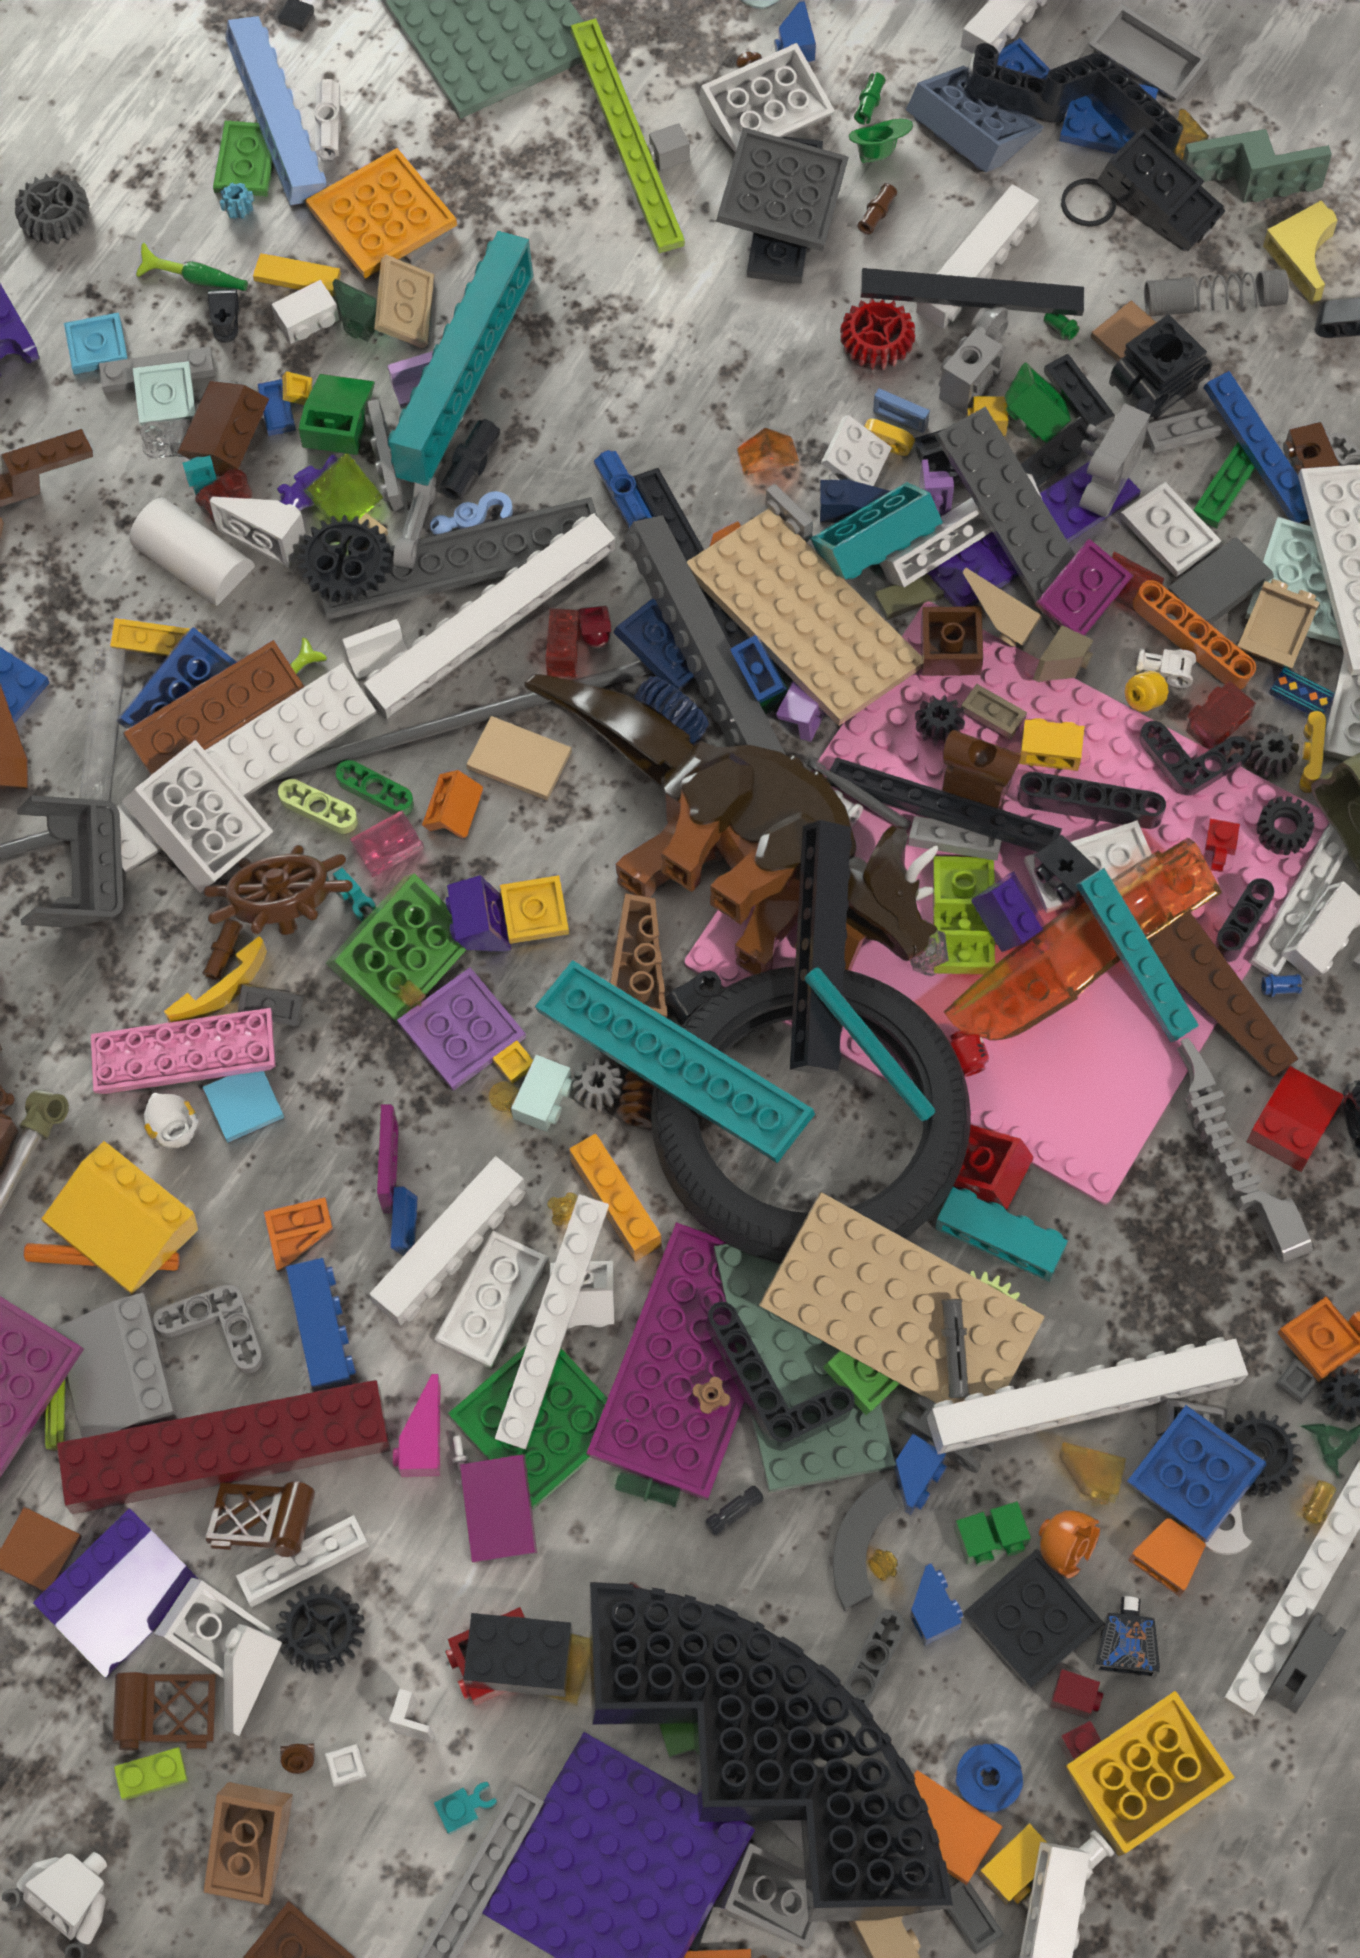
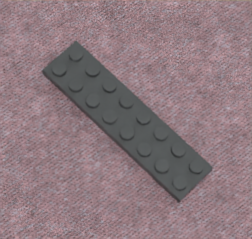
M985 406L940 431L935 437L1036 603L1075 553ZM1041 611L1052 631L1056 634L1060 626Z

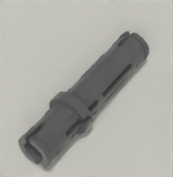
M962 1299L941 1300L944 1317V1329H941V1333L945 1337L949 1398H964L970 1396L968 1390L964 1335H967V1328L963 1324Z

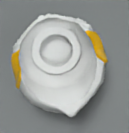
M153 1093L144 1113V1128L147 1134L165 1148H179L188 1145L195 1134L194 1131L199 1122L196 1118L195 1110L189 1101L175 1094Z

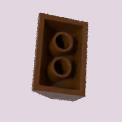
M210 381L177 453L190 460L195 457L210 455L215 473L228 480L239 469L269 398L246 385Z

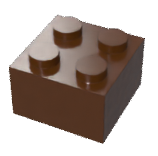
M922 607L920 623L922 676L981 675L983 665L981 607Z

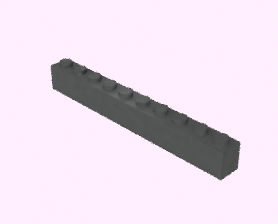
M663 515L634 521L624 536L626 547L631 551L637 563L638 571L643 575L650 589L652 598L656 600L662 612L663 620L668 624L677 647L682 651L687 661L688 669L693 673L702 696L705 697L710 706L713 718L718 722L729 747L753 745L785 754L760 703L757 701L730 650L731 647Z

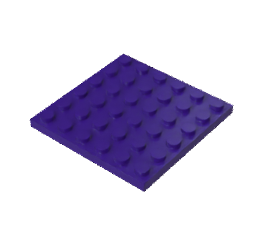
M583 1732L545 1797V1803L482 1914L554 1958H684L755 1829L743 1821L699 1822L697 1795Z

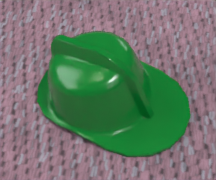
M903 118L887 120L870 127L852 131L849 134V140L857 144L861 162L881 161L893 153L896 148L897 139L908 134L913 128V123Z

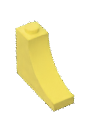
M1322 200L1269 228L1263 247L1281 269L1286 270L1290 280L1311 305L1321 300L1325 283L1316 268L1315 253L1325 241L1333 237L1338 221L1334 211L1327 208Z

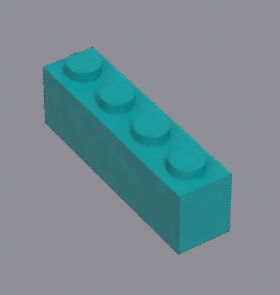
M952 1188L937 1218L935 1227L938 1231L1048 1282L1051 1281L1068 1243V1240L1064 1239L1060 1232L1051 1228L1046 1230L1034 1225V1221L1023 1215H1012L1006 1212L1002 1205L996 1202H984L978 1199L975 1193L964 1188L960 1190Z

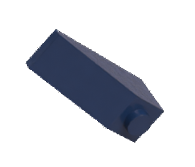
M820 480V522H839L890 491L852 480Z

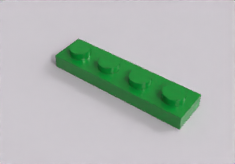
M1237 442L1193 509L1203 522L1216 529L1256 469L1239 442Z

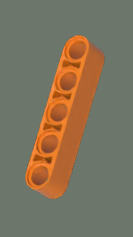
M1150 580L1141 585L1133 599L1134 610L1179 648L1193 652L1196 655V661L1232 690H1241L1246 687L1256 671L1255 661L1157 581ZM1144 595L1152 597L1154 601L1146 600ZM1166 614H1172L1177 620L1170 619ZM1189 632L1197 634L1199 639L1193 638ZM1212 650L1219 652L1222 657L1215 656ZM1234 669L1241 670L1245 676L1237 674Z

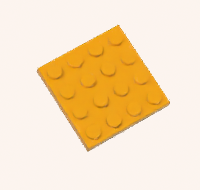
M398 148L305 200L307 208L364 278L380 270L381 259L385 255L400 259L457 226L455 216Z

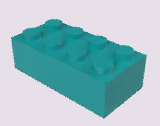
M906 482L810 539L815 551L828 563L834 573L846 580L856 578L862 573L863 569L870 565L883 562L890 553L907 548L914 539L933 533L935 527L942 524L943 521L931 493Z

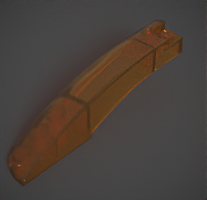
M1188 837L1163 853L1159 850L1111 879L1147 939L1188 910L1192 912L1223 893L1198 845ZM1083 903L1077 909L1071 906L1047 923L1042 931L1025 943L1017 946L959 996L944 1011V1014L955 1027L965 1034L978 1033L982 1038H986L989 1041L1012 1038L1027 1031L1077 1000L1079 994L1121 959L1087 903Z

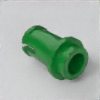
M1046 313L1043 319L1046 324L1060 333V338L1063 340L1068 339L1070 341L1074 339L1080 329L1076 320H1070L1062 314Z

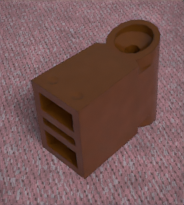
M952 730L947 737L943 751V762L947 767L942 791L1000 809L1011 785L1012 776L1021 759V754L957 730Z

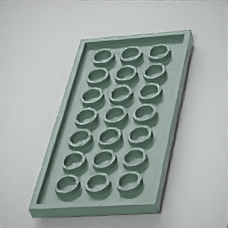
M729 1244L714 1246V1255L718 1264L717 1268L720 1280L722 1281V1290L725 1294L726 1302L736 1309L788 1408L796 1406L832 1387L839 1386L824 1370L823 1366L840 1350L758 1306L781 1264L752 1256ZM735 1342L737 1353H742L744 1347ZM748 1370L743 1373L748 1381L760 1379L755 1371ZM768 1398L758 1401L763 1409L769 1410L775 1407L772 1400ZM835 1398L830 1401L831 1405L837 1410L847 1408L846 1403L841 1399ZM854 1403L853 1409L845 1421L782 1451L770 1447L750 1411L768 1493L894 1469L895 1467L880 1403L867 1415ZM807 1412L802 1415L803 1420L808 1424L818 1422L817 1416L813 1413ZM778 1426L773 1429L775 1435L780 1438L790 1436L789 1431L785 1427Z

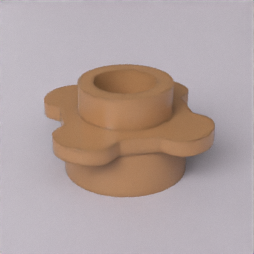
M712 1377L709 1382L703 1385L696 1384L693 1387L692 1393L695 1397H698L700 1410L705 1414H710L720 1406L726 1407L730 1402L729 1395L724 1393L722 1388V1380L718 1377ZM713 1393L714 1397L709 1398L708 1394Z

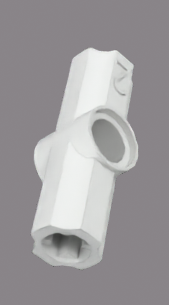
M322 79L320 83L316 84V107L314 109L315 152L317 157H320L323 161H328L339 156V133L341 131L340 84L332 79Z

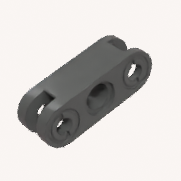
M914 1392L908 1403L922 1416L919 1419L909 1412L901 1411L896 1418V1422L910 1434L918 1436L935 1447L927 1416L936 1403ZM990 1442L945 1454L946 1457L968 1471L977 1473L981 1465L971 1454L976 1447L980 1450L991 1452L995 1444Z
M1319 1612L1315 1614L1266 1694L1276 1700L1284 1686L1295 1692L1287 1706L1294 1713L1298 1711L1346 1632L1345 1629L1340 1627L1332 1636L1321 1629L1319 1626L1323 1615Z

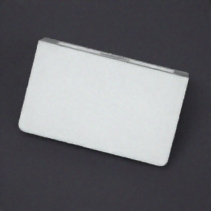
M397 619L342 639L345 654L358 681L366 679L369 674L377 669L380 671L384 669L396 654L400 652L404 654L408 651Z
M399 1689L389 1720L395 1733L433 1743L435 1736L430 1726L413 1721L418 1706L413 1693Z

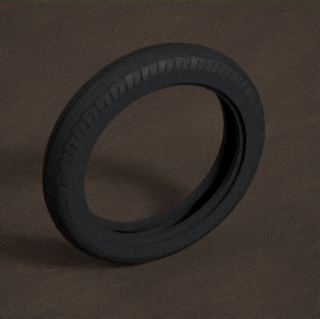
M795 966L768 970L733 983L704 1002L681 1027L725 1054L735 1043L750 1033L773 1023L792 1020ZM845 969L843 976L845 1000L877 1039L889 1048L903 1063L914 1084L935 1108V1113L929 1119L923 1121V1133L918 1148L900 1176L877 1195L849 1207L899 1236L907 1238L938 1209L951 1191L960 1173L970 1136L971 1110L968 1088L962 1067L949 1040L935 1021L919 1005L888 984L870 976ZM654 1086L651 1104L654 1145L662 1170L678 1199L702 1226L722 1241L752 1256L781 1264L808 1213L789 1211L771 1206L738 1188L723 1174L709 1154L699 1128L698 1113Z

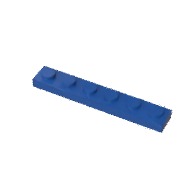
M1228 371L1206 382L1203 387L1288 519L1301 524L1309 521L1297 473L1231 372Z

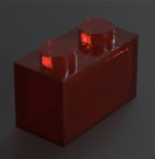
M1231 681L1222 688L1220 686L1216 687L1209 694L1208 701L1203 706L1196 705L1187 716L1189 721L1186 732L1209 750L1227 740L1252 717L1256 705L1252 699Z

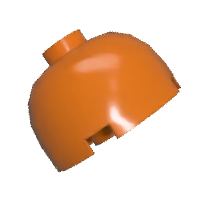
M1065 1510L1056 1514L1051 1520L1046 1519L1039 1530V1536L1041 1537L1040 1552L1046 1564L1065 1578H1072L1077 1575L1081 1570L1076 1567L1080 1559L1084 1556L1088 1561L1096 1547L1100 1528L1095 1525L1099 1524V1520L1083 1512Z

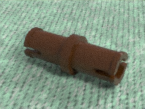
M884 183L875 199H871L867 204V211L857 224L858 229L862 233L872 234L880 219L885 218L887 215L888 207L897 195V189L893 185Z
M229 918L224 920L217 941L212 942L210 947L212 953L202 972L203 975H206L205 977L221 981V976L228 959L232 958L235 953L233 947L243 928V925Z

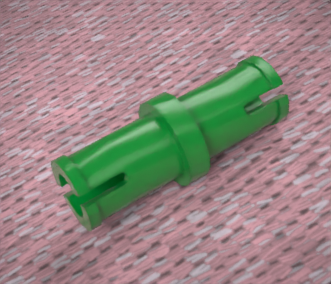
M875 72V75L871 73L865 89L859 95L860 103L854 114V119L859 124L865 125V121L866 124L870 123L874 109L881 101L880 93L886 82L885 77L881 73Z

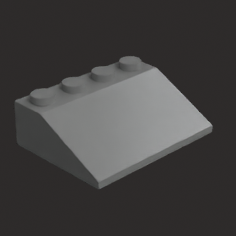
M144 1292L112 1301L56 1328L58 1333L84 1348L67 1375L82 1438L178 1419L157 1331L153 1323L150 1303Z

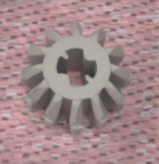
M595 1058L593 1066L583 1062V1071L575 1070L574 1078L576 1081L572 1082L571 1085L572 1090L577 1092L575 1094L577 1102L585 1100L584 1107L587 1110L593 1104H596V1109L600 1112L602 1111V1104L605 1103L608 1107L612 1108L614 1106L613 1099H620L622 1095L620 1089L624 1085V1080L619 1078L621 1075L619 1068L611 1069V1062L609 1060L600 1065L599 1059ZM599 1082L600 1085L602 1082L603 1087L597 1088V1085L593 1087V1083Z

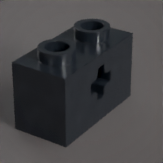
M1061 835L1034 855V873L1042 883H1048L1054 889L1059 900L1063 903L1068 902L1074 909H1077L1086 901L1076 884L1099 869Z

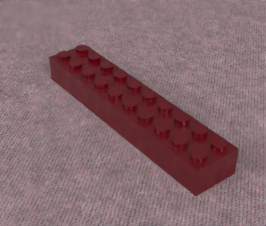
M377 1380L57 1443L64 1502L72 1515L218 1486L220 1483H233L391 1451L381 1390Z

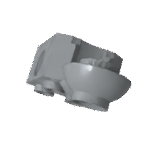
M984 307L981 308L971 323V330L973 332L968 337L964 336L961 339L952 357L950 355L947 356L941 365L942 377L938 384L940 386L939 399L964 415L967 414V408H972L973 396H984L999 378L1003 369L1006 347L998 343V341L1002 338L1008 326V309L995 307L989 310Z

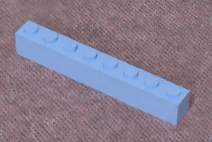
M259 16L228 20L225 39L259 123L267 148L270 151L289 205L306 203L305 200L326 188V178L324 173L319 171L316 152L311 151L309 134L307 130L302 128L300 111L295 109L293 105V94L291 89L286 87L283 69L279 68L277 64L276 50L269 44L268 30L262 26Z

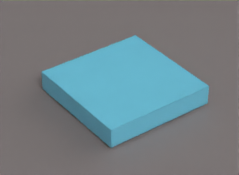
M119 312L64 323L74 374L100 370L99 363L128 359Z
M264 1071L227 1076L203 1087L227 1143L284 1118Z

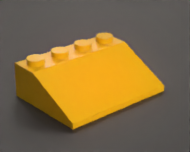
M105 1141L81 1162L41 1218L44 1224L131 1295L198 1231L193 1211Z
M1176 1691L1065 1766L1098 1827L1118 1856L1126 1854L1235 1778Z

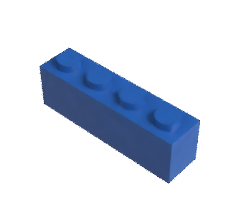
M323 1258L286 1266L313 1391L352 1385L350 1375L356 1374L352 1355L346 1356L344 1345L349 1344L346 1326H339L337 1315L343 1314L339 1296L333 1297L331 1286L336 1285L333 1267H326Z

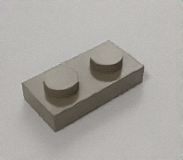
M979 684L974 686L961 705L965 714L1010 740L1027 716L1026 711Z

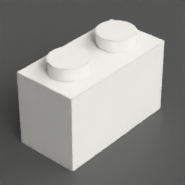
M321 280L271 304L275 321L290 344L298 340H304L310 334L322 328L330 327L339 320L337 304Z

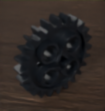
M343 515L341 522H337L336 518L332 516L331 524L328 525L321 520L320 530L311 527L312 536H303L305 544L299 545L300 554L297 555L299 573L302 575L304 584H309L312 593L319 590L321 599L329 594L331 602H334L337 596L341 597L343 604L346 603L348 596H352L353 600L358 602V594L362 593L368 598L369 588L378 591L377 581L386 582L384 573H390L389 563H392L390 544L386 543L385 533L380 534L377 525L370 528L368 519L359 524L358 516H355L352 522L348 521L346 515ZM350 538H352L351 541H350V544H348V547H347L348 540H349ZM333 542H340L337 545H330ZM360 548H368L365 551H357ZM326 566L332 567L328 570H322ZM354 572L360 573L356 576H350V574Z

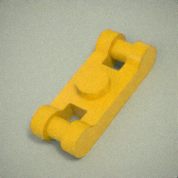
M1319 711L1309 714L1303 730L1308 742H1304L1302 760H1307V763L1299 781V788L1306 793L1312 792V783L1318 780L1322 773L1326 717Z

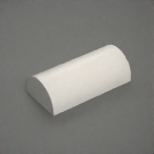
M163 497L150 502L139 513L131 528V545L215 606H218L255 567L252 560Z

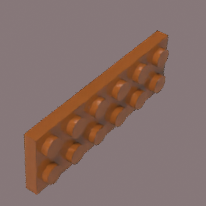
M272 640L123 732V735L151 776L193 741L196 740L206 750L305 686L275 641Z

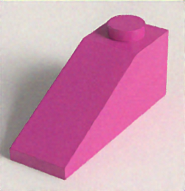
M431 1374L399 1436V1448H393V1466L399 1467L401 1477L440 1476L441 1382L438 1374Z

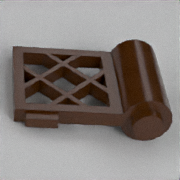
M289 1482L284 1487L220 1483L205 1538L207 1544H211L212 1549L231 1550L232 1545L272 1548L277 1555L282 1557H291L298 1554L302 1549L315 1497L314 1489L302 1482ZM227 1494L241 1495L244 1499L230 1509L225 1505ZM264 1496L274 1497L272 1504L262 1511L254 1504V1502ZM250 1506L256 1515L241 1524L235 1515ZM229 1519L236 1526L235 1529L227 1534L217 1533L218 1526ZM262 1521L266 1526L264 1537L250 1536L247 1530Z
M140 1672L116 1674L112 1743L119 1744V1750L124 1751L139 1750V1744L186 1743V1749H207V1743H214L216 1674H146ZM155 1683H170L178 1692L164 1705L155 1696ZM177 1683H187V1684H186L184 1687L181 1688ZM194 1683H209L208 1696L198 1705L185 1692ZM182 1695L194 1709L180 1722L168 1708ZM154 1702L161 1708L156 1714H154ZM207 1702L208 1715L201 1709ZM164 1712L177 1725L167 1735H153L154 1721ZM198 1712L207 1721V1734L193 1735L184 1725ZM181 1729L186 1735L174 1734Z

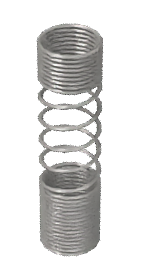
M1284 269L1274 271L1263 270L1258 273L1255 281L1252 274L1246 272L1240 282L1238 276L1232 273L1228 278L1227 285L1220 274L1215 277L1213 285H1211L1209 278L1204 275L1200 279L1198 287L1192 277L1169 278V280L1158 279L1155 281L1147 280L1144 286L1145 310L1149 316L1192 313L1195 305V287L1197 311L1200 312V288L1203 279L1206 278L1211 291V309L1214 311V289L1218 277L1222 279L1224 284L1225 305L1228 310V290L1232 276H1235L1240 289V307L1243 309V284L1247 274L1253 282L1254 305L1256 308L1258 307V301L1262 307L1286 305L1289 299L1288 275Z

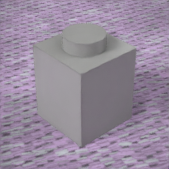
M680 123L649 133V145L647 147L660 171L690 161V143Z

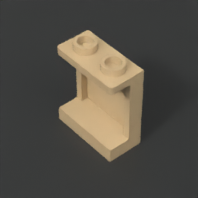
M1272 579L1271 583L1264 582L1238 647L1245 653L1292 670L1320 602L1315 601L1316 596L1304 590H1299L1297 594L1287 590L1289 585Z

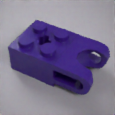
M0 283V360L6 355L17 354L27 363L34 362L40 359L37 347Z

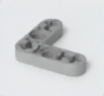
M223 1285L158 1309L154 1314L153 1323L156 1330L161 1336L167 1338L220 1321L237 1368L244 1373H254L262 1366L263 1354L247 1306L239 1288L234 1285ZM226 1294H230L232 1298H235L231 1307H228L226 1303H221L225 1301ZM213 1298L215 1303L218 1304L216 1305L218 1309L216 1313H214V1309L209 1301ZM199 1303L206 1305L207 1313L204 1317L196 1319L190 1316L191 1308ZM182 1309L184 1310V1315L188 1320V1323L185 1324L182 1318H179L182 1317L179 1312ZM170 1315L172 1319L177 1320L172 1322L173 1327L167 1329L165 1325L160 1324L165 1322V1316ZM236 1321H242L247 1324V1330L242 1336L237 1337L230 1334V1327ZM247 1343L250 1353L252 1355L256 1354L252 1357L253 1362L251 1364H247L245 1360L240 1361L244 1358L240 1344Z

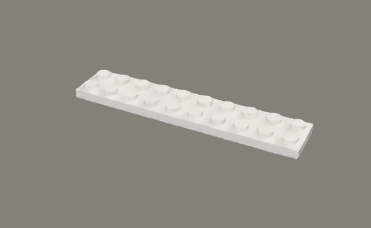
M342 663L209 747L205 752L239 792L246 797L375 715L376 710L345 664ZM121 803L116 807L120 813L122 868L127 873L163 849L127 807Z

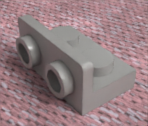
M775 483L766 489L765 505L754 513V518L765 510L770 509L776 516L779 515L785 521L784 524L794 534L800 535L808 542L812 537L813 520Z

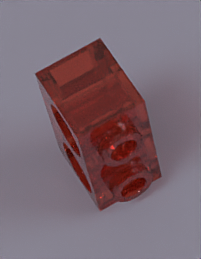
M550 609L545 659L548 676L576 678L580 638L579 610Z

